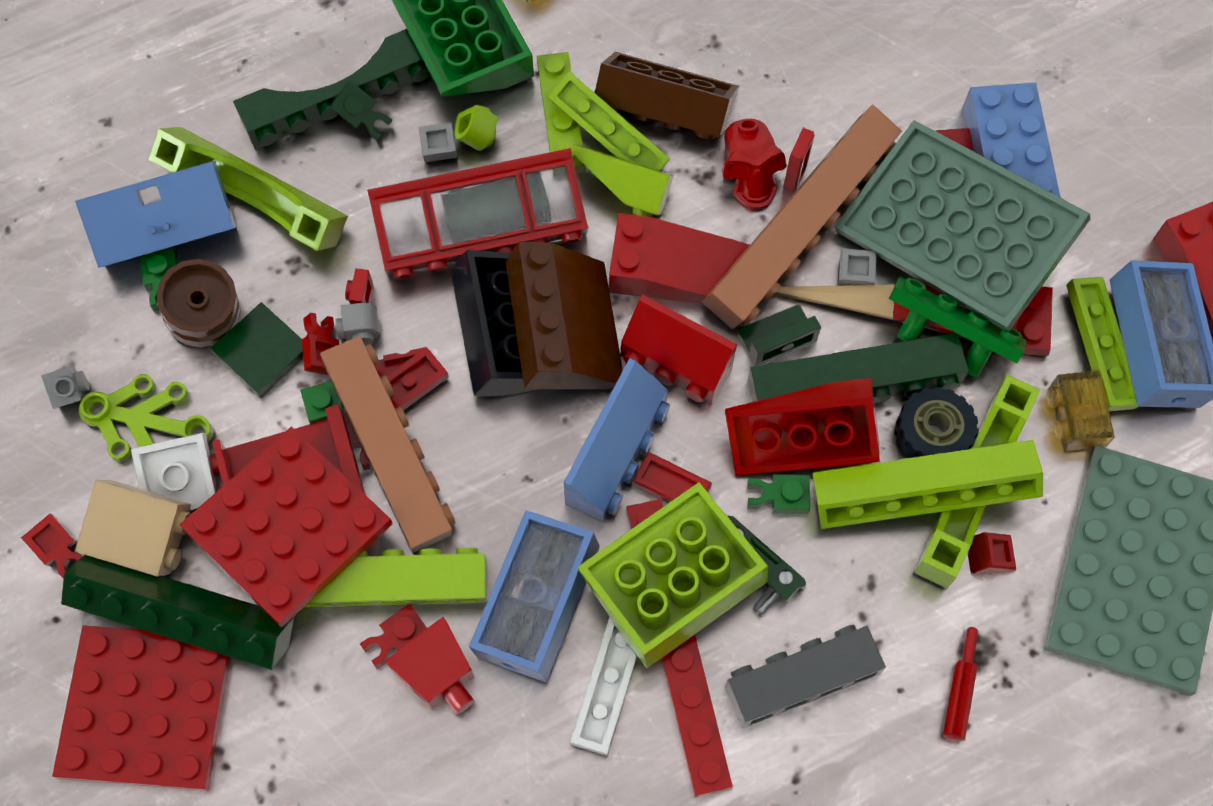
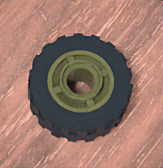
M935 387L934 389L925 388L919 393L915 392L912 394L909 400H906L896 421V443L898 447H901L902 454L906 458H914L971 449L976 441L979 428H977L978 418L974 414V408L966 402V398L955 394L953 390H944L942 387ZM929 425H937L943 430V432H935L929 427Z

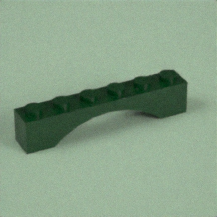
M407 29L386 37L378 51L365 65L352 75L334 84L299 92L276 91L263 88L236 99L233 103L254 149L261 146L271 145L278 139L292 133L302 132L308 126L320 121L335 118L338 113L331 109L329 105L349 80L371 98L375 99L384 94H392L399 88L413 82H421L430 76V73Z

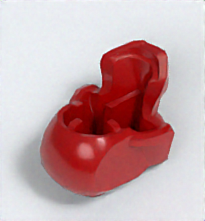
M742 119L735 121L727 127L724 133L727 160L724 162L721 170L722 176L728 180L736 179L733 195L746 208L750 210L767 208L777 191V182L773 174L787 167L785 155L775 145L768 127L761 120Z

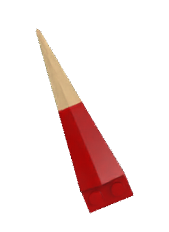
M895 284L780 287L775 293L777 296L833 306L903 323L910 311L889 299ZM924 284L926 290L936 295L941 294L940 292L936 291L930 286ZM1041 287L1012 327L1021 333L1022 338L1026 340L1023 354L1049 356L1051 351L1053 287ZM958 303V306L968 310L969 312L971 311ZM931 320L925 326L926 329L945 334L955 333ZM959 335V338H963V339L969 340V339H967V338H965V337Z

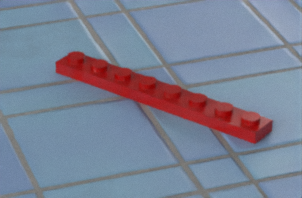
M662 499L626 506L630 530L663 507ZM693 635L661 659L694 797L696 798L730 790L733 788L696 636Z

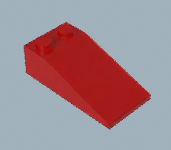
M1213 202L1167 219L1153 240L1167 262L1193 263L1210 334L1213 337Z
M618 213L609 272V292L640 297L643 294L649 298L703 304L702 300L750 244L653 217Z
M872 378L832 382L725 409L735 476L880 462L879 435Z

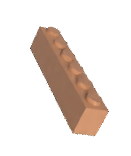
M358 336L321 352L320 355L324 367L412 554L451 536L452 528L450 525L456 523L448 504L440 505L435 492L440 491L439 485L432 471L425 473L419 461L425 457L417 439L415 438L410 441L404 428L409 427L408 420L401 406L395 409L389 398L394 395V391L387 376L379 377L374 365L378 364L379 360L371 343L365 346L361 337Z

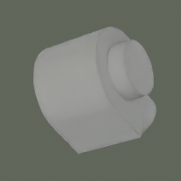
M369 303L340 305L342 318L335 319L338 339L348 341L360 336L366 346L370 343L372 344L374 339L380 336L378 313L375 305Z
M74 366L41 375L53 409L81 401L85 396V392L89 391L88 381L82 370L77 372Z

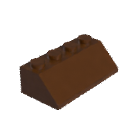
M614 52L601 63L595 93L617 113L623 110L633 113L632 117L637 120L648 122L651 119L664 122L663 125L669 129L683 130V128L694 130L695 135L701 138L714 139V137L720 138L725 130L739 86Z

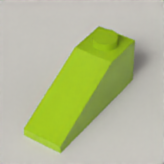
M572 145L571 152L625 205L633 207V214L652 217L653 214H662L674 175L584 146Z

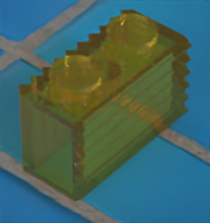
M1082 371L1080 373L1057 375L1047 389V401L1050 408H1054L1056 411L1057 420L1054 423V432L1057 441H1062L1063 450L1092 449L1095 445L1107 447L1115 438L1100 371Z

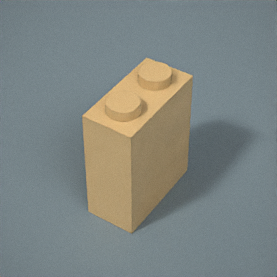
M95 480L75 552L157 577L169 575L172 573V570L177 568L181 559L179 545L185 532L179 524L191 515L189 513L191 503L113 480Z

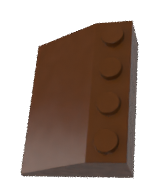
M518 242L506 260V268L524 389H613L623 371L604 262L553 243Z

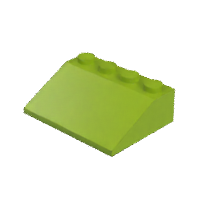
M700 482L577 567L617 629L646 668H649L768 582V565Z

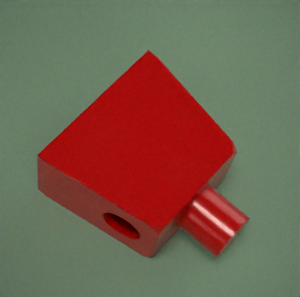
M441 617L385 660L390 670L430 708H434L446 700L452 710L458 715L475 701L463 686L474 677V674L444 617Z

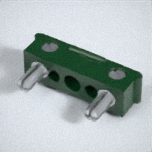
M727 516L768 565V582L765 585L769 589L754 604L756 610L760 608L773 592L774 594L759 610L760 613L764 614L778 597L788 603L799 589L804 590L806 588V581L799 573L734 516Z

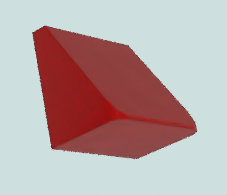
M982 532L974 536L968 551L971 573L984 574L1013 572L1017 570L1011 535Z

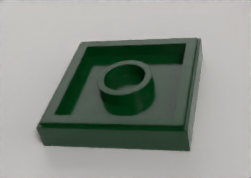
M262 302L210 348L212 353L259 397L303 358L302 338Z

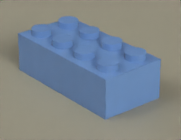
M1036 82L970 87L962 107L965 127L969 128L973 151L1060 197Z

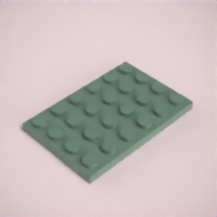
M913 120L835 225L837 233L868 251H874L878 257L941 294L950 296L960 305L975 311L979 316L990 320L994 325L1009 332L1091 220L1090 213Z
M1095 445L1090 452L1044 649L1192 696L1197 691L1213 611V480Z

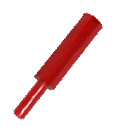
M975 627L967 628L962 660H958L955 665L943 737L954 741H966L978 665L973 663L978 630Z

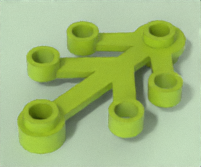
M146 374L136 376L131 383L109 395L103 392H91L83 397L79 406L81 419L90 426L99 427L108 444V454L118 463L126 462L131 458L132 447L126 440L120 439L112 420L127 424L138 447L154 444L146 428L182 437L194 435L197 430L204 429L208 443L213 437V428L209 421L200 415H193L185 421H180L153 414L170 404L180 406L187 402L189 392L181 382L170 383L164 391L131 409L119 407L135 396L148 398L154 394L156 385L152 378ZM149 382V386L145 390H138L141 383ZM175 390H183L181 396L172 398V393ZM104 406L102 412L93 415L95 408ZM125 446L123 454L115 455V450L118 447Z

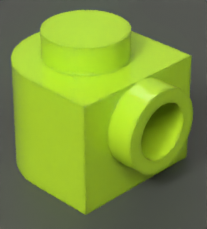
M478 105L458 113L454 128V137L478 151L483 150L485 147L491 146L496 138L495 128L498 116L493 114L489 108Z

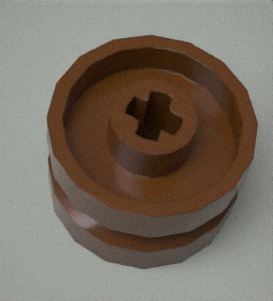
M202 259L182 261L170 268L160 280L156 295L159 311L165 326L172 336L185 345L200 348L213 346L238 323L241 311L234 281L224 268L213 261Z

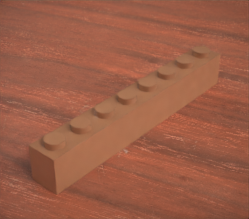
M872 104L834 145L707 294L702 303L731 329H734L742 322L748 325L760 312L756 305L762 298L768 301L781 286L777 280L783 273L789 276L801 262L797 256L802 250L809 252L821 238L817 234L823 226L828 229L840 216V213L837 211L838 207L842 203L847 206L860 192L856 186L861 180L866 183L878 169L875 163L880 157L883 160L887 157L896 144L894 140L900 135L902 130Z

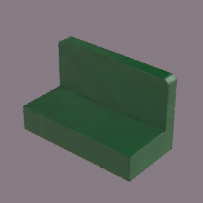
M795 305L740 328L738 336L753 365L759 366L816 342L821 326L816 316L807 319L801 306Z

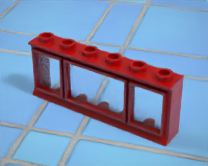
M571 148L367 190L384 270L387 276L394 275V279L411 277L415 275L414 270L427 268L428 272L447 269L448 263L458 261L466 250L511 253L518 242L548 243L562 239L563 244L574 243L582 240V235L587 234L589 228Z

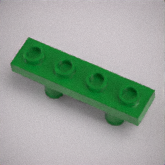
M899 276L889 296L890 300L910 310L897 334L898 338L902 341L918 339L929 320L973 341L965 357L968 367L967 374L971 376H979L992 352L1018 363L1025 351L1026 340L1022 338L1021 333L1011 328L1007 332L991 323L990 320L979 316L975 311L971 310L969 312L958 306L957 301L945 294L936 295L926 290L925 285L913 278L904 279Z

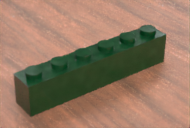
M952 333L750 367L747 381L752 402L832 382L872 378L874 402L879 403L895 395L904 394L905 397H910L915 392L919 393L925 388L934 389L935 387H942L944 390L956 389L966 377L968 367L959 335Z
M88 555L81 557L64 572L61 605L270 670L273 669L289 649L294 617L281 628L258 605L164 576L157 577Z

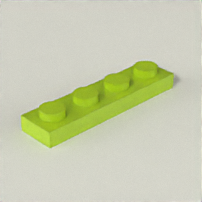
M569 52L536 56L549 151L553 152L572 148V145L583 146L580 125L548 98L549 94L568 71L572 72ZM572 153L576 173L586 172V166ZM565 167L552 169L553 176L566 174Z
M568 71L549 94V99L616 157L662 171L671 160L572 72Z
M1089 277L1070 280L1066 287L1104 412L1136 409L1138 406L1124 343L1104 278Z

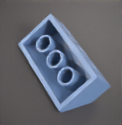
M629 358L563 482L565 505L603 523L609 513L615 515L623 499V495L619 493L624 483L631 484L639 468V464L635 462L640 452L645 454L648 452L655 436L651 431L656 421L659 423L664 421L670 408V404L666 402L668 389L635 360Z

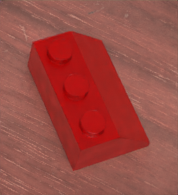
M642 294L622 338L620 356L623 357L626 363L629 358L635 360L645 370L653 373L659 382L667 386L673 384L683 389L685 394L692 400L697 402L705 401L712 405L732 372L737 344Z

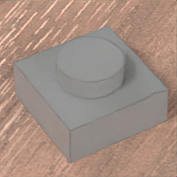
M452 122L419 127L424 162L457 158Z
M842 248L840 254L839 285H875L876 253L868 250Z

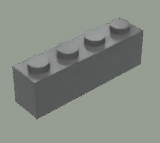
M854 624L836 631L834 633L836 638L822 643L821 638H816L802 644L800 652L789 656L786 651L779 652L765 659L767 664L753 669L751 665H746L730 673L732 678L727 680L725 688L742 729L880 675L886 666L868 626L856 629Z

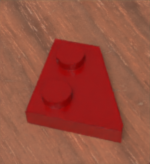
M427 347L413 349L405 354L393 353L383 355V359L374 365L379 377L386 375L392 386L394 395L389 398L394 408L396 409L401 406L403 411L449 378L446 369Z

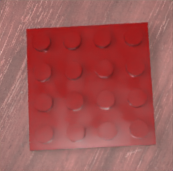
M291 426L179 525L282 628L390 528L393 523L387 514Z
M82 625L52 777L68 780L208 791L231 657L145 630Z

